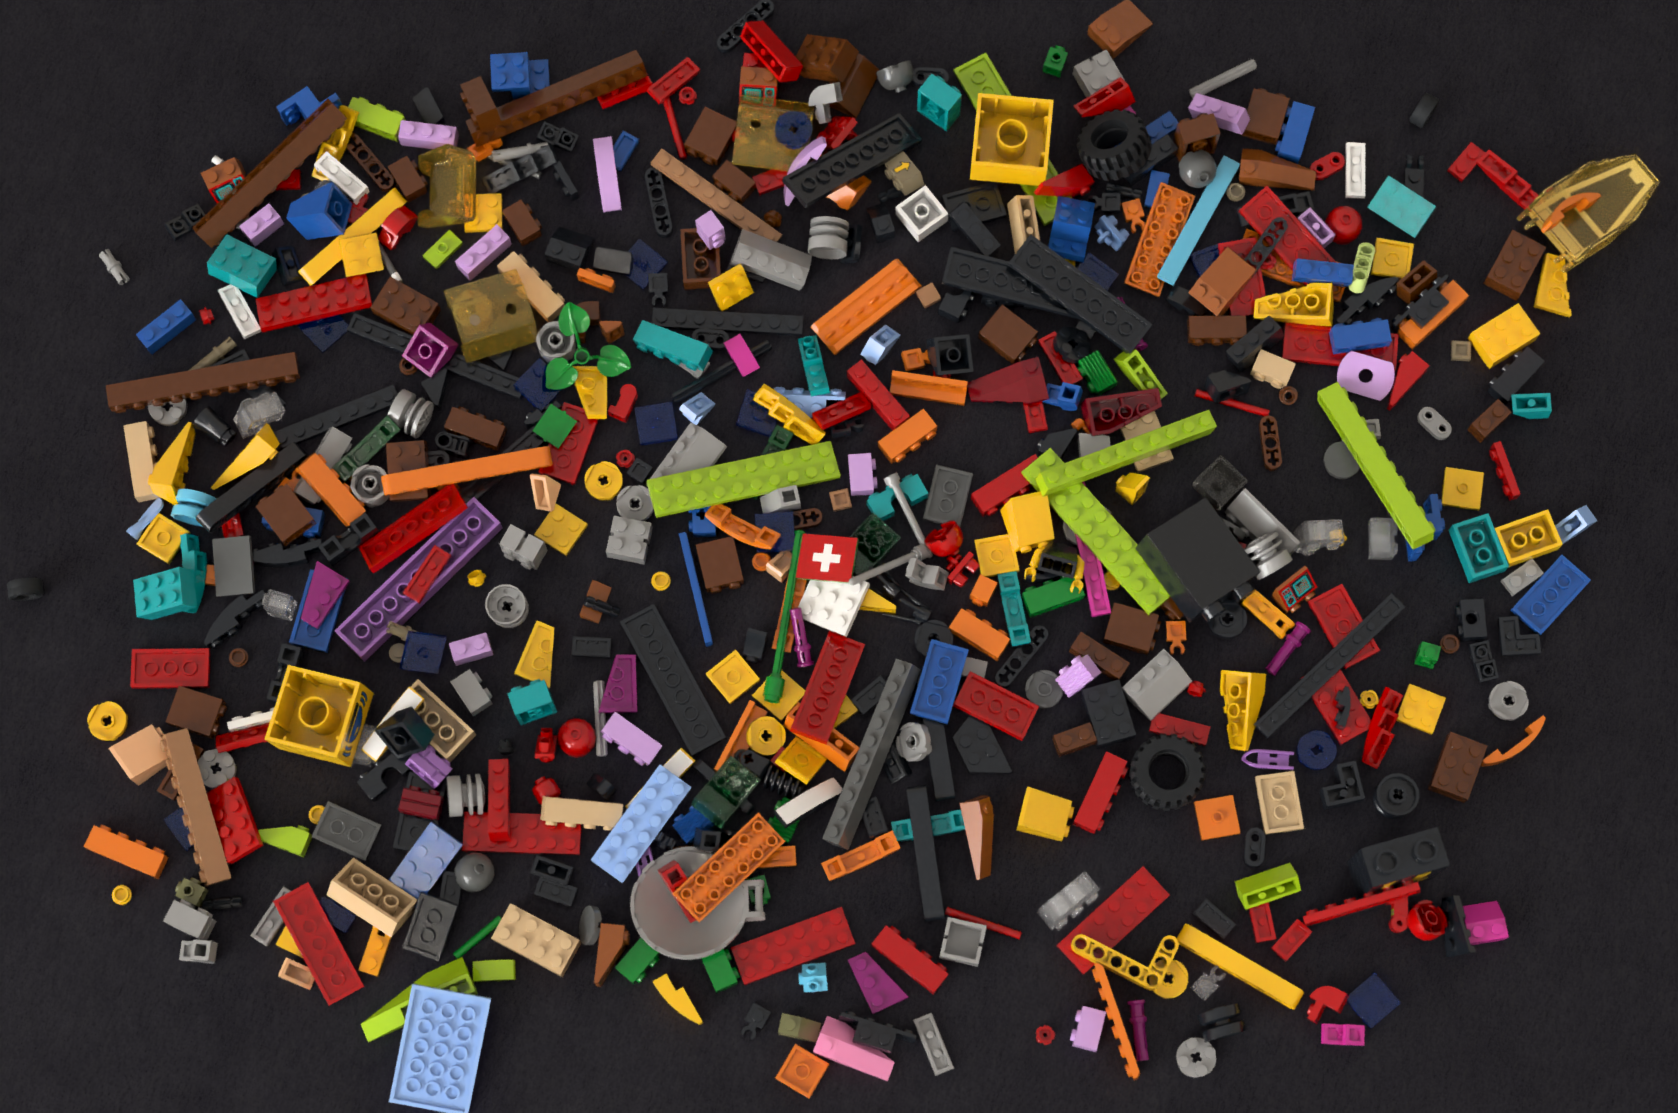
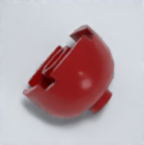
M1349 206L1334 208L1324 222L1336 234L1333 242L1337 244H1349L1359 237L1362 230L1360 214Z
M952 520L941 524L942 529L931 531L924 540L927 548L938 557L955 556L962 545L963 532L959 525Z
M579 718L569 719L559 729L557 736L558 744L568 756L575 758L584 757L595 747V730L586 720Z
M1422 900L1415 904L1407 917V924L1411 933L1420 940L1431 941L1440 937L1446 932L1445 928L1447 927V919L1444 912L1439 906L1437 908L1433 906V902L1430 900Z

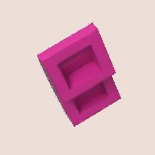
M740 334L723 343L743 377L760 368Z
M1321 1024V1044L1364 1046L1365 1026Z

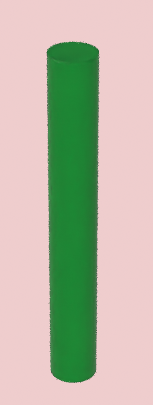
M498 915L455 951L453 953L457 959L462 957L499 925L501 917Z

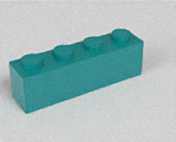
M642 320L633 338L637 349L640 351L653 352L655 356L662 359L664 357L669 358L671 362L680 365V363L685 364L687 368L693 371L697 369L704 371L713 353L710 346L706 343Z

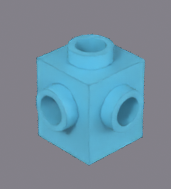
M826 963L802 965V973H799V985H803L804 993L828 991Z

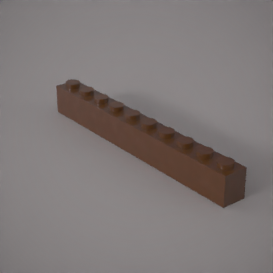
M634 50L497 107L501 122L481 130L478 123H473L472 118L465 122L476 147H479L648 75L637 50Z
M329 99L323 102L192 227L196 234L211 248L221 243L223 237L228 232H232L241 219H246L250 211L254 207H258L268 194L273 193L281 181L287 180L291 172L304 163V159L314 154L322 142L328 141L332 133L345 124L347 119L345 115Z
M295 352L105 386L109 408L112 412L123 413L126 412V409L134 408L135 410H140L148 405L162 406L165 402L171 401L172 403H180L183 399L188 398L197 400L205 395L218 396L221 392L236 393L240 389L247 388L248 390H253L261 385L275 386L278 382L284 381L285 383H292L301 377Z

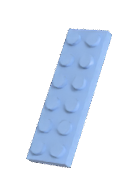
M659 764L593 855L591 861L623 883L689 792L691 786Z

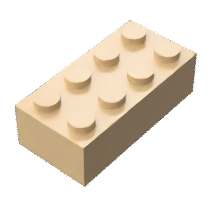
M418 679L411 688L425 700L416 712L435 734L429 745L450 763L476 734Z
M352 858L332 879L327 892V896L390 937L410 918L418 901L355 858Z
M511 903L491 937L493 941L561 977L564 976L581 944L579 939Z

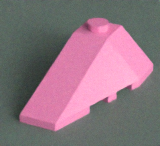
M827 1016L813 1054L888 1081L895 1062L880 1050L853 1042L855 1030L847 1023Z

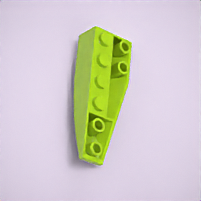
M463 957L424 974L413 983L472 995L478 994ZM412 985L361 1023L368 1042L404 1027Z

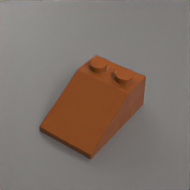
M1124 0L1091 23L1088 27L1087 35L1103 51L1107 49L1111 58L1114 59L1147 31L1153 23L1130 0Z
M1227 247L1200 276L1188 293L1216 316H1221L1225 314L1257 270Z
M601 923L594 983L597 987L603 985L625 951V946L629 945L630 933L625 925Z

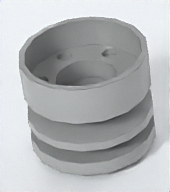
M819 216L811 219L810 235L812 237L809 238L808 253L817 258L830 260L846 257L848 243L845 239L848 238L849 223L844 219L831 216Z
M402 389L395 397L388 416L400 429L404 427L405 434L411 433L412 437L419 438L430 422L434 403L426 401L423 397L416 401V394Z
M1277 531L1254 539L1244 548L1247 554L1252 552L1253 555L1250 556V559L1258 562L1256 567L1260 573L1256 576L1257 580L1272 574L1293 560L1287 548L1279 551L1276 549L1282 543L1281 539L1272 542L1278 536Z
M509 584L494 587L488 593L485 601L488 616L498 626L503 628L519 626L525 621L529 612V604L524 594L517 587ZM506 604L512 605L511 611L504 610L506 609Z
M480 773L475 774V783H471V776L467 774L466 783L462 784L459 775L446 776L449 817L462 816L464 807H468L469 814L473 815V806H477L478 815H482L485 804V791Z

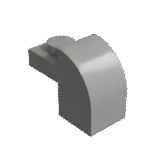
M840 82L821 85L811 93L809 106L816 105L815 117L819 124L832 121L829 103L843 101Z
M910 558L905 576L910 579L909 582L915 585L944 591L949 572L940 566L926 565L917 558Z
M182 940L179 960L214 964L218 943L207 940Z

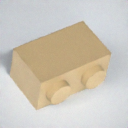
M1261 349L1250 375H1253V378L1258 381L1265 380L1271 383L1273 387L1281 389L1287 386L1296 363Z

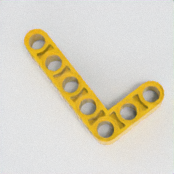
M1082 934L1075 936L1071 943V948L1076 954L1094 963H1098L1105 969L1150 991L1157 989L1161 984L1179 946V942L1174 936L1164 937L1149 966L1146 967ZM1083 940L1086 943V947L1078 949L1075 946V941ZM1167 940L1172 941L1174 949L1167 950L1164 947V942ZM1101 949L1104 954L1103 957H1094L1093 950ZM1119 958L1121 966L1113 967L1111 959ZM1157 958H1162L1165 961L1166 965L1164 968L1156 966L1155 960ZM1130 967L1138 968L1139 975L1136 977L1129 974ZM1154 976L1157 979V984L1154 986L1149 985L1146 980L1147 977Z

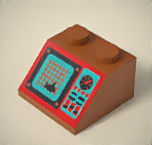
M741 66L740 110L776 112L779 81L768 68Z
M235 157L201 173L216 203L220 202L247 176L241 161Z
M1303 566L1278 586L1271 598L1285 615L1290 611L1294 613L1301 607L1300 603L1306 600L1308 602L1316 595L1314 592L1317 589V585L1308 568Z

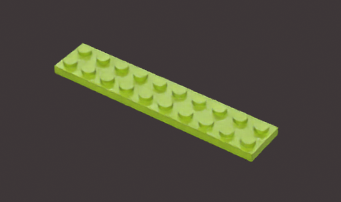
M987 53L955 68L953 71L976 111L978 93L1011 96ZM1049 158L1046 180L1058 175ZM1020 184L1026 195L1033 196L1035 211L1043 225L1045 226L1053 222L1058 196L1035 195L1034 191L1038 186Z
M831 441L648 479L647 486L655 516L658 518L765 495L779 488L793 485L802 487L839 479L841 475Z
M1049 448L1025 468L1021 474L1039 492V487L1035 481L1039 473L1064 464V462ZM1082 482L1048 495L1049 505L1148 615L1170 598V595L1135 549L1138 544Z

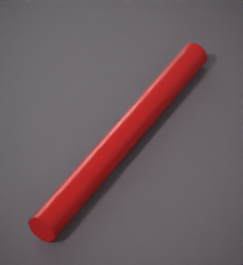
M668 97L663 103L678 155L682 160L687 158L670 97Z
M1196 389V397L1213 401L1208 392ZM1233 399L1219 402L1220 404L1261 416H1268L1270 410Z
M947 907L945 914L951 917L986 925L987 929L1016 939H1020L1022 933Z

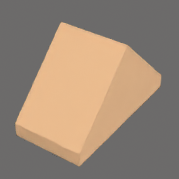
M530 474L536 509L552 512L561 484L546 475Z
M785 548L766 565L767 572L781 583L789 574L792 553Z
M289 958L285 959L278 974L282 979L308 990L311 989L315 980L308 967Z

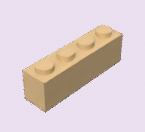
M1016 195L1007 203L1015 254L1030 234L1040 241L1034 199L1031 195Z
M513 251L497 265L498 271L548 323L552 322L560 315L562 308L565 306L564 298L559 293L555 294L551 290L552 286L548 281H542L539 278V272L534 267L530 268L526 264L527 260L521 254L517 255Z
M146 421L123 425L135 499L138 502L161 498L153 493L151 486L148 484L149 475L152 474L155 465L158 463L155 461V456L158 455L157 448L152 442V438L155 437L153 427H150Z
M543 796L540 820L546 821L545 825L557 826V822L565 823L566 827H576L577 824H584V828L596 829V826H603V830L612 831L622 817L623 804Z

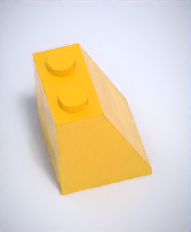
M1039 491L1013 497L1001 508L1000 511L1014 552L1021 551V553H1027L1032 548L1047 546L1049 542L1055 539L1048 495L1043 497Z
M1027 787L1016 830L1062 842L1063 837H1067L1070 826L1066 824L1068 818L1072 819L1074 807H1071L1072 801Z

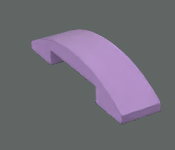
M612 136L593 139L603 212L622 210Z
M823 136L812 141L798 154L790 166L787 175L806 165L810 157L818 160L827 146ZM784 184L785 205L789 206L795 196Z

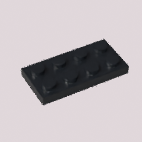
M409 772L406 788H409L410 785L420 787L422 792L427 793L429 790H434L416 773ZM446 778L435 789V791L440 792V796H443V798H445L447 788ZM400 813L393 849L409 852L431 821L439 825L440 817L436 821Z

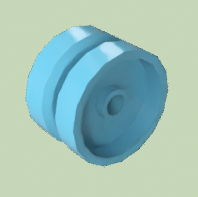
M178 489L175 499L180 504L173 506L171 516L181 522L203 527L196 520V516L217 498L200 491Z

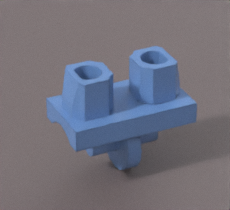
M1103 215L1095 225L1096 232L1100 236L1097 242L1099 244L1105 242L1108 246L1111 245L1115 251H1118L1129 237V233L1126 229L1118 231L1115 228L1118 222L1113 215L1109 217Z

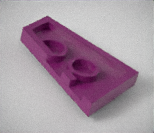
M317 561L301 619L318 630L350 581Z
M636 655L615 656L598 713H637Z
M866 952L848 960L872 1014L909 998Z

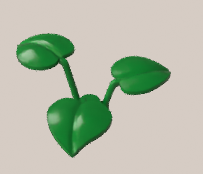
M568 302L562 308L558 322L560 331L565 336L575 334L578 349L574 353L575 360L570 364L565 358H555L549 362L546 368V388L558 390L574 384L578 377V371L572 366L577 363L586 364L589 359H599L597 368L601 374L607 377L617 376L631 368V363L626 353L615 345H605L601 348L600 355L591 356L586 348L581 347L578 334L585 332L590 325L588 313L572 302Z

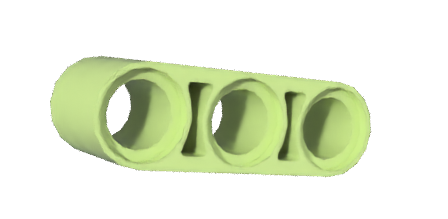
M1361 243L1356 253L1353 264L1352 284L1348 287L1354 293H1362L1366 287L1375 253V247L1370 243Z

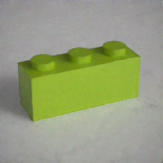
M352 97L348 107L359 112L355 123L356 127L398 142L401 120L406 121L401 112L393 110V112L389 111L380 104L373 105L362 97H359V99Z
M1291 863L1235 881L1238 897L1246 910L1301 891L1298 875Z

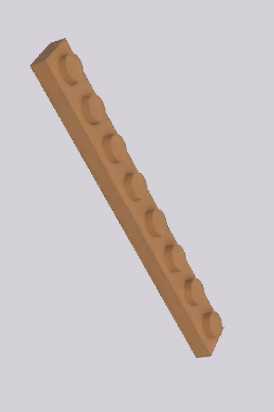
M661 149L651 161V165L741 230H747L775 242L781 239V233L664 149Z

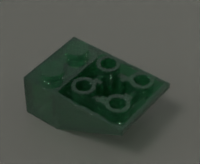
M873 512L849 536L859 539L853 576L855 577L869 571V566L873 568L878 567L901 539L896 532Z
M730 756L696 795L691 805L722 829L761 779Z

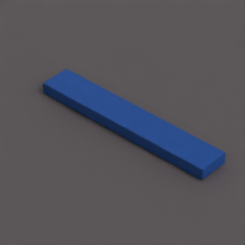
M679 533L706 647L712 646L713 641L687 533Z

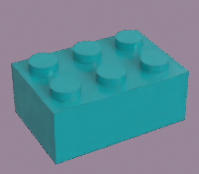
M931 73L918 90L917 111L947 132L960 116L962 94L956 87H950L946 84L942 77Z
M1388 175L1368 205V208L1416 239L1436 209V206Z
M227 234L207 262L208 274L256 298L259 297L277 271L276 258Z
M1489 513L1453 524L1448 530L1468 583L1505 572L1509 567Z
M177 567L133 580L136 614L139 618L153 620L197 608L194 570Z
M534 680L529 683V686L523 688L522 686L512 688L510 693H507L520 725L557 713L545 680Z

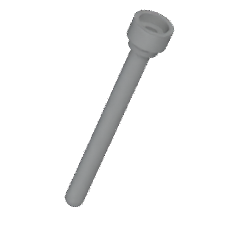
M896 472L885 477L886 485L893 489L919 544H923L928 551L927 558H931L933 553L927 548L924 542L925 537L899 486L900 477Z
M923 544L913 547L911 553L850 578L849 584L856 585L909 562L910 558H917L920 561L928 557V551Z

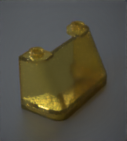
M445 144L418 155L420 171L424 175L430 176V210L420 211L418 214V226L422 228H435L472 222L476 216V158L474 154L469 150Z

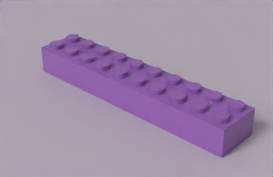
M475 497L467 503L468 508L438 530L335 630L336 634L364 662L393 635L386 632V629H389L387 625L390 621L403 625L503 529L501 523ZM434 545L451 554L452 557L419 604L404 595L403 591Z

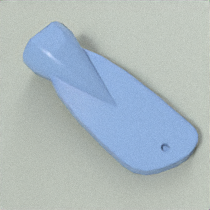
M157 498L138 522L128 528L126 532L138 540L144 528L162 510L164 506L163 500Z

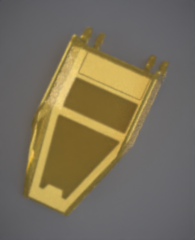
M1636 154L1619 156L1611 160L1606 158L1599 162H1595V160L1589 161L1542 191L1529 207L1517 217V220L1521 221L1529 215L1532 220L1527 222L1524 228L1527 230L1534 224H1537L1542 229L1547 217L1567 198L1581 193H1600L1601 197L1593 206L1581 213L1576 207L1563 214L1565 217L1556 227L1544 233L1561 252V255L1555 258L1553 262L1557 264L1564 258L1569 262L1561 269L1564 273L1609 245L1641 215L1640 213L1647 205L1649 198L1660 181Z

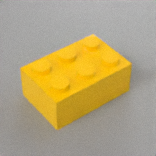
M1518 303L1474 330L1468 337V340L1471 341L1472 346L1487 367L1491 369L1520 349L1534 342L1540 335V332Z
M1548 509L1494 528L1509 567L1556 551L1563 545Z

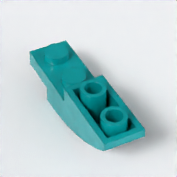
M817 336L799 338L800 353L811 397L830 393Z
M186 533L180 535L183 568L194 570L197 608L183 612L196 613L204 592L207 559L206 553L200 552L198 536Z

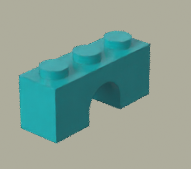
M912 474L907 475L900 482L899 486L911 507L928 498V492L918 474L914 476ZM889 486L881 493L875 492L871 494L867 500V506L877 524L895 515L891 502L897 497Z

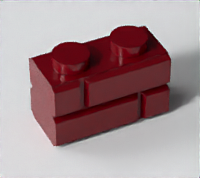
M410 785L409 788L403 789L398 811L438 821L444 798L440 796L438 791L429 790L428 793L422 792L420 787Z

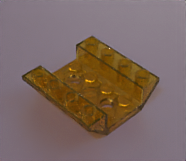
M740 94L732 164L789 171L798 154L810 144L814 106H809V103ZM753 121H758L761 124V126L759 128H753L750 125V123ZM789 126H795L797 127L798 131L795 133H791L788 131L787 128Z
M516 269L443 290L460 336L461 348L466 363L536 342L537 328L524 285ZM508 304L515 305V314L507 313L506 306ZM471 315H477L480 318L478 325L475 326L470 323Z

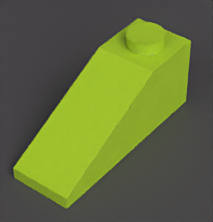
M1134 349L1131 353L1123 351L1114 359L1124 375L1139 391L1159 388L1161 399L1168 394L1137 349Z
M300 825L297 828L289 826L258 830L263 843L301 857L305 856L312 839V835L308 832L309 829Z

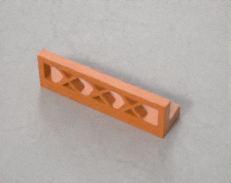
M892 370L890 393L895 396L964 406L968 381Z
M751 700L746 706L714 768L717 774L733 781L740 768L734 762L735 752L739 749L749 750L750 748L746 739L749 724L757 718L766 716L768 711L756 706L755 702Z

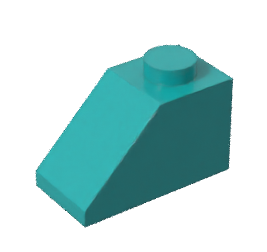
M1550 393L1511 395L1513 414L1528 419L1549 418L1552 412Z

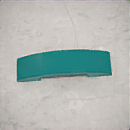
M1017 572L997 574L1011 645L1029 644L1031 639L1025 619Z
M961 810L931 816L933 836L965 830ZM911 819L891 822L892 831L897 841L914 840Z

